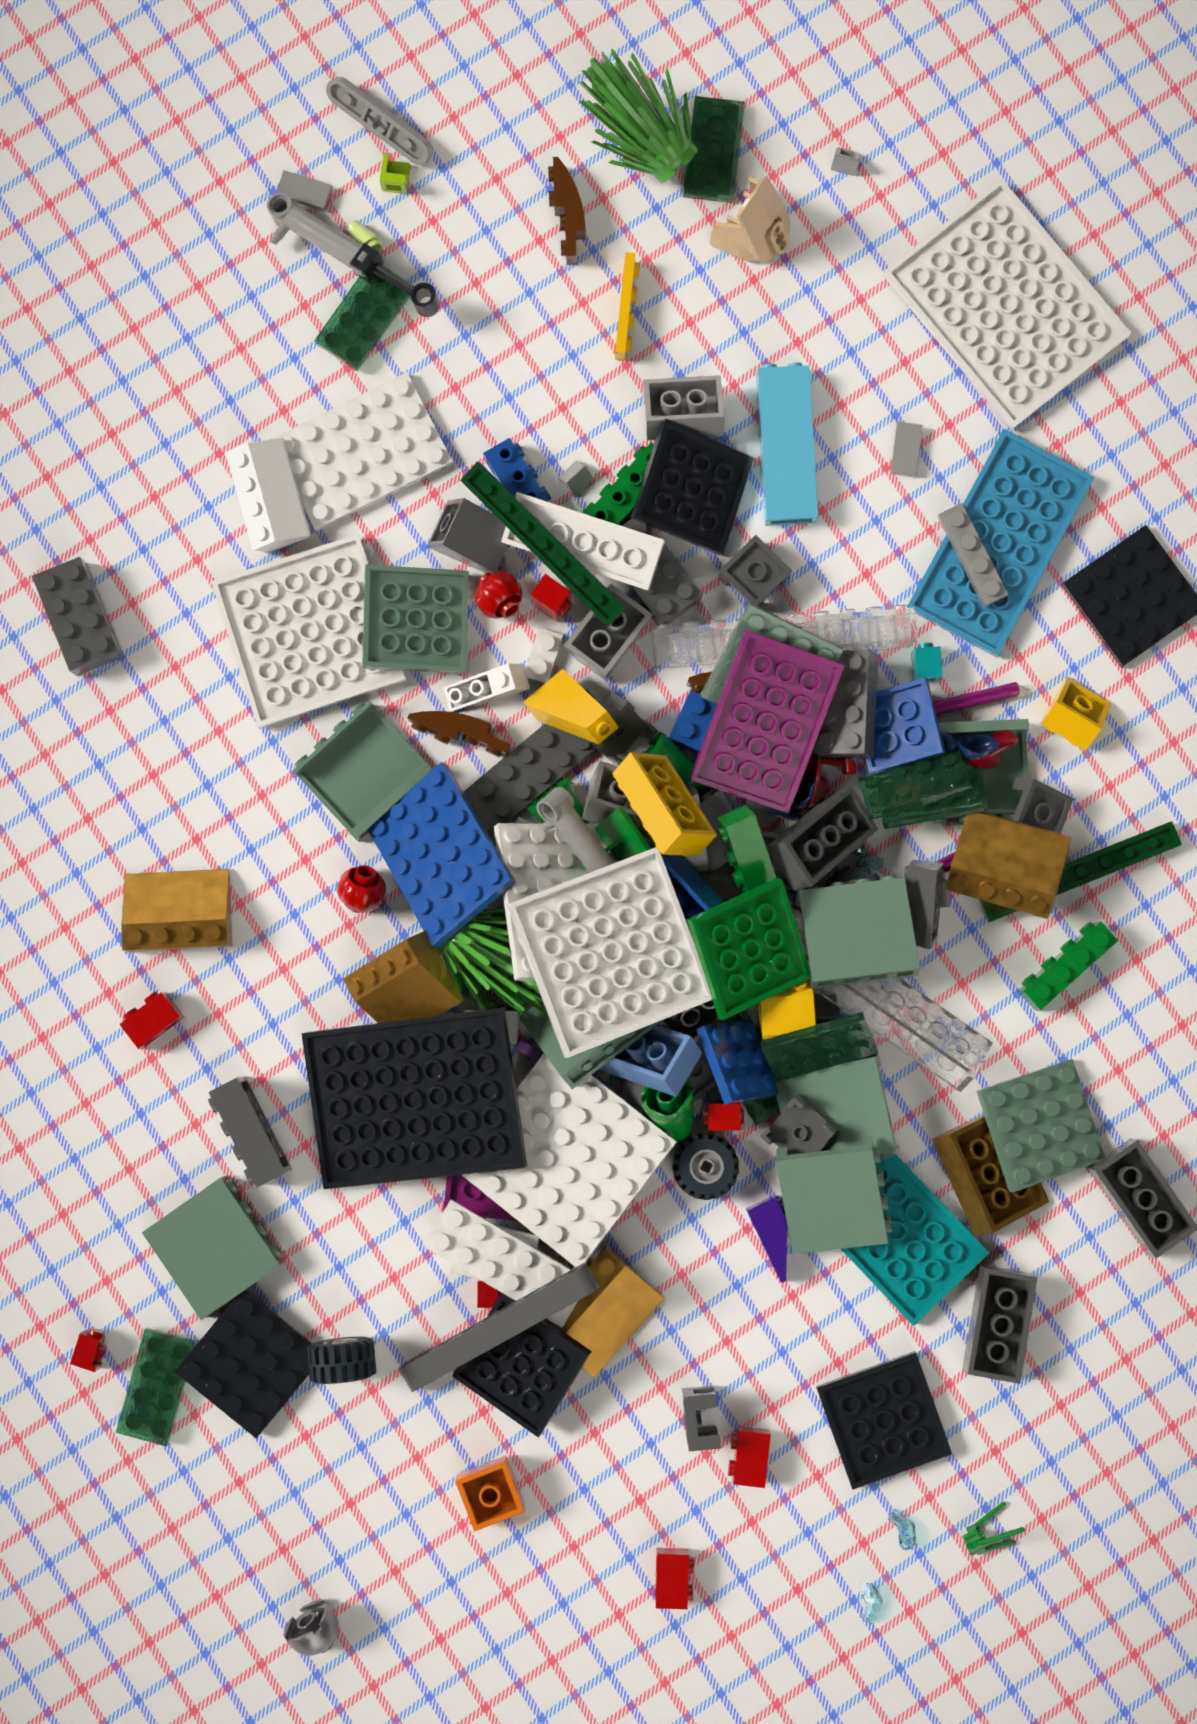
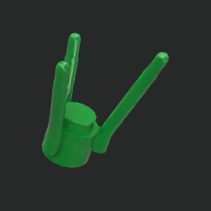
M1001 1502L975 1524L966 1527L968 1533L962 1535L971 1556L1013 1546L1016 1544L1015 1540L995 1542L1025 1532V1528L1020 1527L987 1539L983 1530L977 1532L978 1528L1006 1506L1005 1502Z

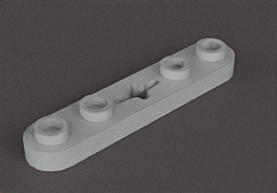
M337 77L328 82L326 93L333 104L412 163L421 165L432 158L433 147L424 136L344 77ZM378 116L381 117V123H383L380 126L378 125V119L376 118Z

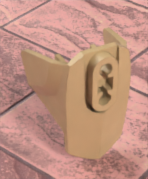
M752 176L747 180L750 182V191L752 193L744 192L743 196L746 198V201L737 214L738 220L728 215L726 217L727 223L717 222L711 233L710 245L746 261L765 263L773 260L772 258L775 254L781 255L786 251L789 244L790 221L786 208L770 180L764 177L758 181Z

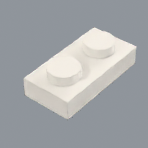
M538 628L525 668L527 679L542 684L550 680L563 635Z

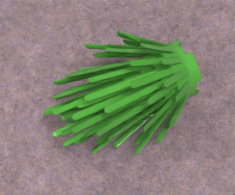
M612 48L611 54L616 60L615 66L602 51V57L605 60L602 66L595 58H591V67H588L587 71L581 70L592 83V88L584 81L579 82L598 103H592L590 100L579 102L612 131L607 134L600 129H595V132L618 145V147L595 140L591 143L623 157L620 160L622 162L611 160L608 163L653 175L660 183H664L676 175L674 171L684 164L686 166L698 151L691 136L687 91L683 95L684 104L681 107L682 121L674 87L667 68L665 74L669 89L665 79L662 81V86L674 119L673 122L652 78L646 76L634 53L632 52L631 58L636 67L631 61H628V66L642 89Z
M505 908L482 910L450 939L437 948L459 992L462 990L466 998H469L467 986L482 1010H485V1006L478 991L492 1008H497V1005L479 982L486 990L491 988L512 1008L518 1010L525 1017L528 1018L527 1012L522 1005L524 1000L545 1015V1010L537 1005L543 1002L541 995L538 994L540 992L536 981L514 980L506 918H501L506 917Z

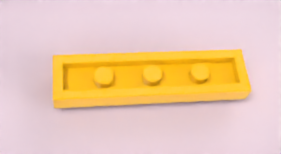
M625 252L615 360L625 361L626 352L631 353L632 337H628V328L634 327L635 312H630L631 303H636L638 288L633 287V279L639 278L640 263L635 262L636 253Z

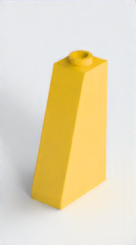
M563 669L523 702L537 721L596 744H600L619 728L607 710Z

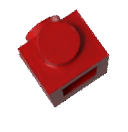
M89 1328V1330L81 1332L70 1365L92 1372L99 1370L102 1363L97 1361L98 1359L102 1360L107 1347L106 1344H103L106 1337L104 1336L105 1332L95 1328Z

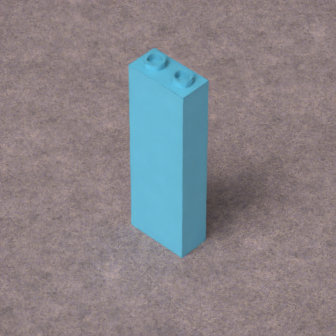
M799 362L790 363L785 367H777L776 364H765L762 368H758L756 373L765 526L816 523L818 519L809 365L803 366Z

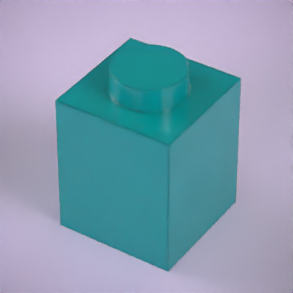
M933 643L918 644V648H914L911 651L913 681L926 677L928 682L939 681L943 677L941 646L933 647Z

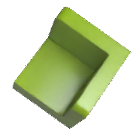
M383 153L380 174L382 191L407 194L411 169L410 163L391 161L389 153Z

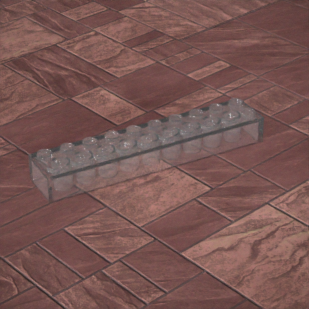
M907 604L891 606L892 609L881 610L880 606L866 608L865 612H855V609L840 610V614L829 615V611L814 612V616L803 617V613L789 614L788 618H783L842 647L843 650L876 651L910 648L918 639L915 607L907 608ZM741 618L736 619L735 623H725V620L710 621V625L700 626L699 622L684 623V627L673 628V624L659 625L658 629H653L652 634L654 669L717 664Z
M789 900L809 965L801 908ZM901 978L813 989L959 1092L976 1077L993 1043Z

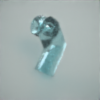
M894 1509L889 1515L888 1520L899 1529V1546L901 1549L911 1550L916 1543L915 1524Z

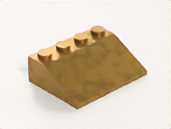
M969 808L953 857L945 890L1048 919L1054 906L1072 837Z
M212 869L125 874L121 921L122 951L136 952L232 947L230 870Z
M427 930L403 940L343 978L354 1001L377 1023L441 1015L464 1001L437 948L433 947L428 940Z
M984 1115L952 1128L932 1139L974 1236L994 1233L1050 1202L1042 1183L1015 1192H1009Z
M607 1245L588 1264L600 1287L578 1300L563 1328L551 1322L592 1351L582 1368L593 1377L602 1370L665 1299Z

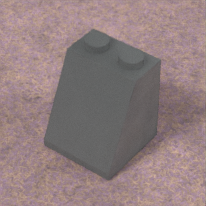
M465 498L447 501L427 547L484 573L492 574L500 571L505 562L504 554L511 545L501 542L506 526L493 513Z
M712 790L699 798L701 811L717 834L706 847L709 865L707 873L709 876L729 863L725 856V851L728 850L726 843H722L717 833V829L720 828L717 818L733 811V808L722 792L718 791L714 794Z

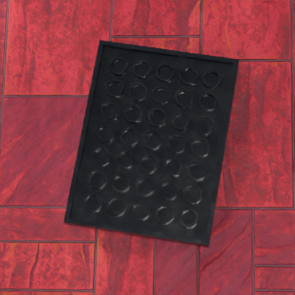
M505 1007L301 1033L323 1189L518 1169L527 1166Z

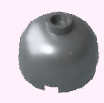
M320 1599L303 1606L300 1609L303 1614L297 1619L292 1616L284 1628V1638L297 1653L306 1656L325 1653L332 1647L339 1628L338 1619L330 1605Z

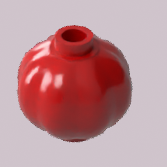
M507 572L486 573L479 579V586L475 592V601L484 615L493 619L509 618L519 610V603L522 600L523 592L520 583L512 574Z
M366 865L346 870L341 875L337 885V895L340 901L355 913H364L377 909L382 904L386 894L384 879L375 869Z

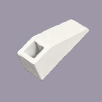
M505 664L444 687L450 712L506 698L530 689L523 664Z

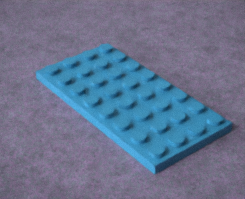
M1004 429L963 502V506L1008 596L983 608L947 535H945L906 609L994 657H998L1095 477Z

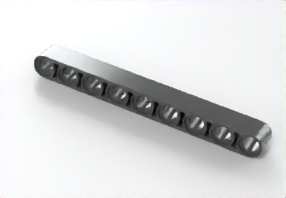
M586 1262L582 1263L411 1359L398 1368L411 1392H414L598 1289L600 1285Z

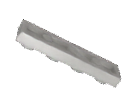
M960 503L938 514L937 517L983 608L1007 597L1008 593L963 504Z

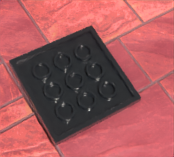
M664 419L660 424L631 518L717 555H723L754 458L675 422Z
M1147 525L1137 530L1061 584L1121 668L1197 615L1196 592Z
M245 1289L233 1299L174 1372L257 1439L308 1377L307 1347L313 1343L249 1290Z
M501 1293L488 1316L515 1302V1300ZM544 1319L459 1366L452 1377L539 1438L592 1351Z
M915 1351L816 1386L852 1490L952 1454Z

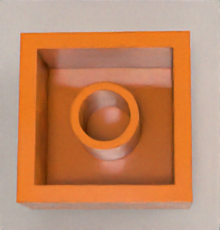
M507 1455L457 1474L455 1482L474 1532L525 1511V1503Z

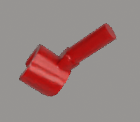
M821 757V764L836 767L842 766V774L856 773V764L852 759L835 760Z

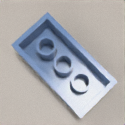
M656 1025L598 1070L677 1097L702 1055V1051L691 1036Z

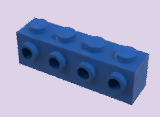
M509 437L483 453L484 460L495 478L514 496L519 492L546 502L551 500V496L545 486L539 487L535 479L538 478V475L531 464L527 466L522 459L525 454L518 442L513 444Z

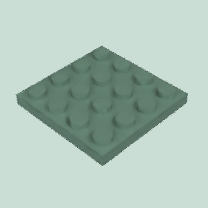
M365 564L362 668L466 674L469 571Z
M749 602L700 695L702 698L717 704L744 629L836 662L843 649Z
M1073 1059L976 1091L1009 1192H1015L1095 1164L1105 1157Z

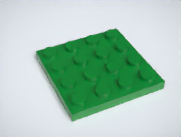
M775 878L687 919L719 1019L725 1020L809 979L811 976L783 880L780 878Z

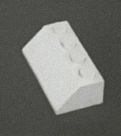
M278 438L251 442L227 451L226 456L252 549L270 553L311 537L285 440Z

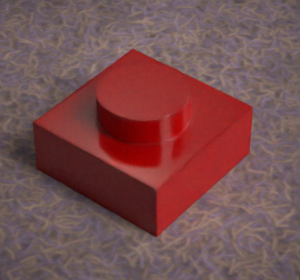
M478 1280L477 1308H492L502 1292Z

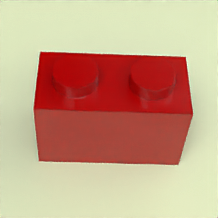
M544 574L530 594L531 604L557 622L560 617L564 619L572 609L571 591L547 574Z
M157 991L153 992L144 999L145 1005L138 1010L135 1007L123 1016L125 1020L119 1025L137 1049H144L185 1017L166 992H160L159 994Z
M724 1102L709 1103L708 1108L704 1109V1125H709V1131H741L744 1129V1102L724 1105Z
M737 1426V1433H732L731 1449H734L735 1453L734 1460H729L728 1476H732L733 1485L765 1488L771 1433L768 1429Z
M656 1548L655 1609L688 1610V1601H693V1584H688L689 1574H694V1557H689L688 1549Z

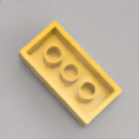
M630 752L612 773L618 782V787L630 801L631 808L638 814L643 822V827L649 832L656 848L663 855L699 856L717 836L666 755Z

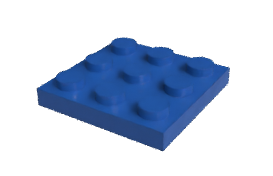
M926 677L876 692L874 758H865L869 774L873 775L946 753L929 682Z
M751 1019L705 1025L697 1029L724 1105L770 1097L779 1093L776 1079L771 1073L766 1053L762 1049L757 1036V1030Z

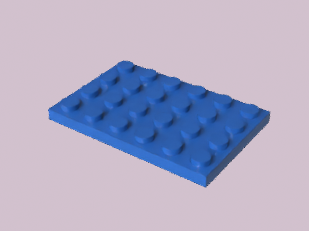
M443 762L438 764L414 785L388 812L368 829L423 931L427 930L428 940L433 947L439 948L516 882L448 765Z

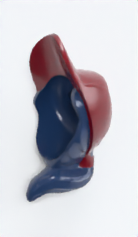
M1000 731L992 735L988 733L981 736L968 735L960 738L958 741L947 732L941 733L945 741L947 759L952 763H967L970 767L977 770H987L999 766L1002 762L1003 751L1018 743L1017 736L1011 731Z
M811 754L789 814L773 808L770 811V815H780L789 820H798L805 813L806 809L815 807L825 798L829 788V781L825 775L820 773L821 757L819 755Z

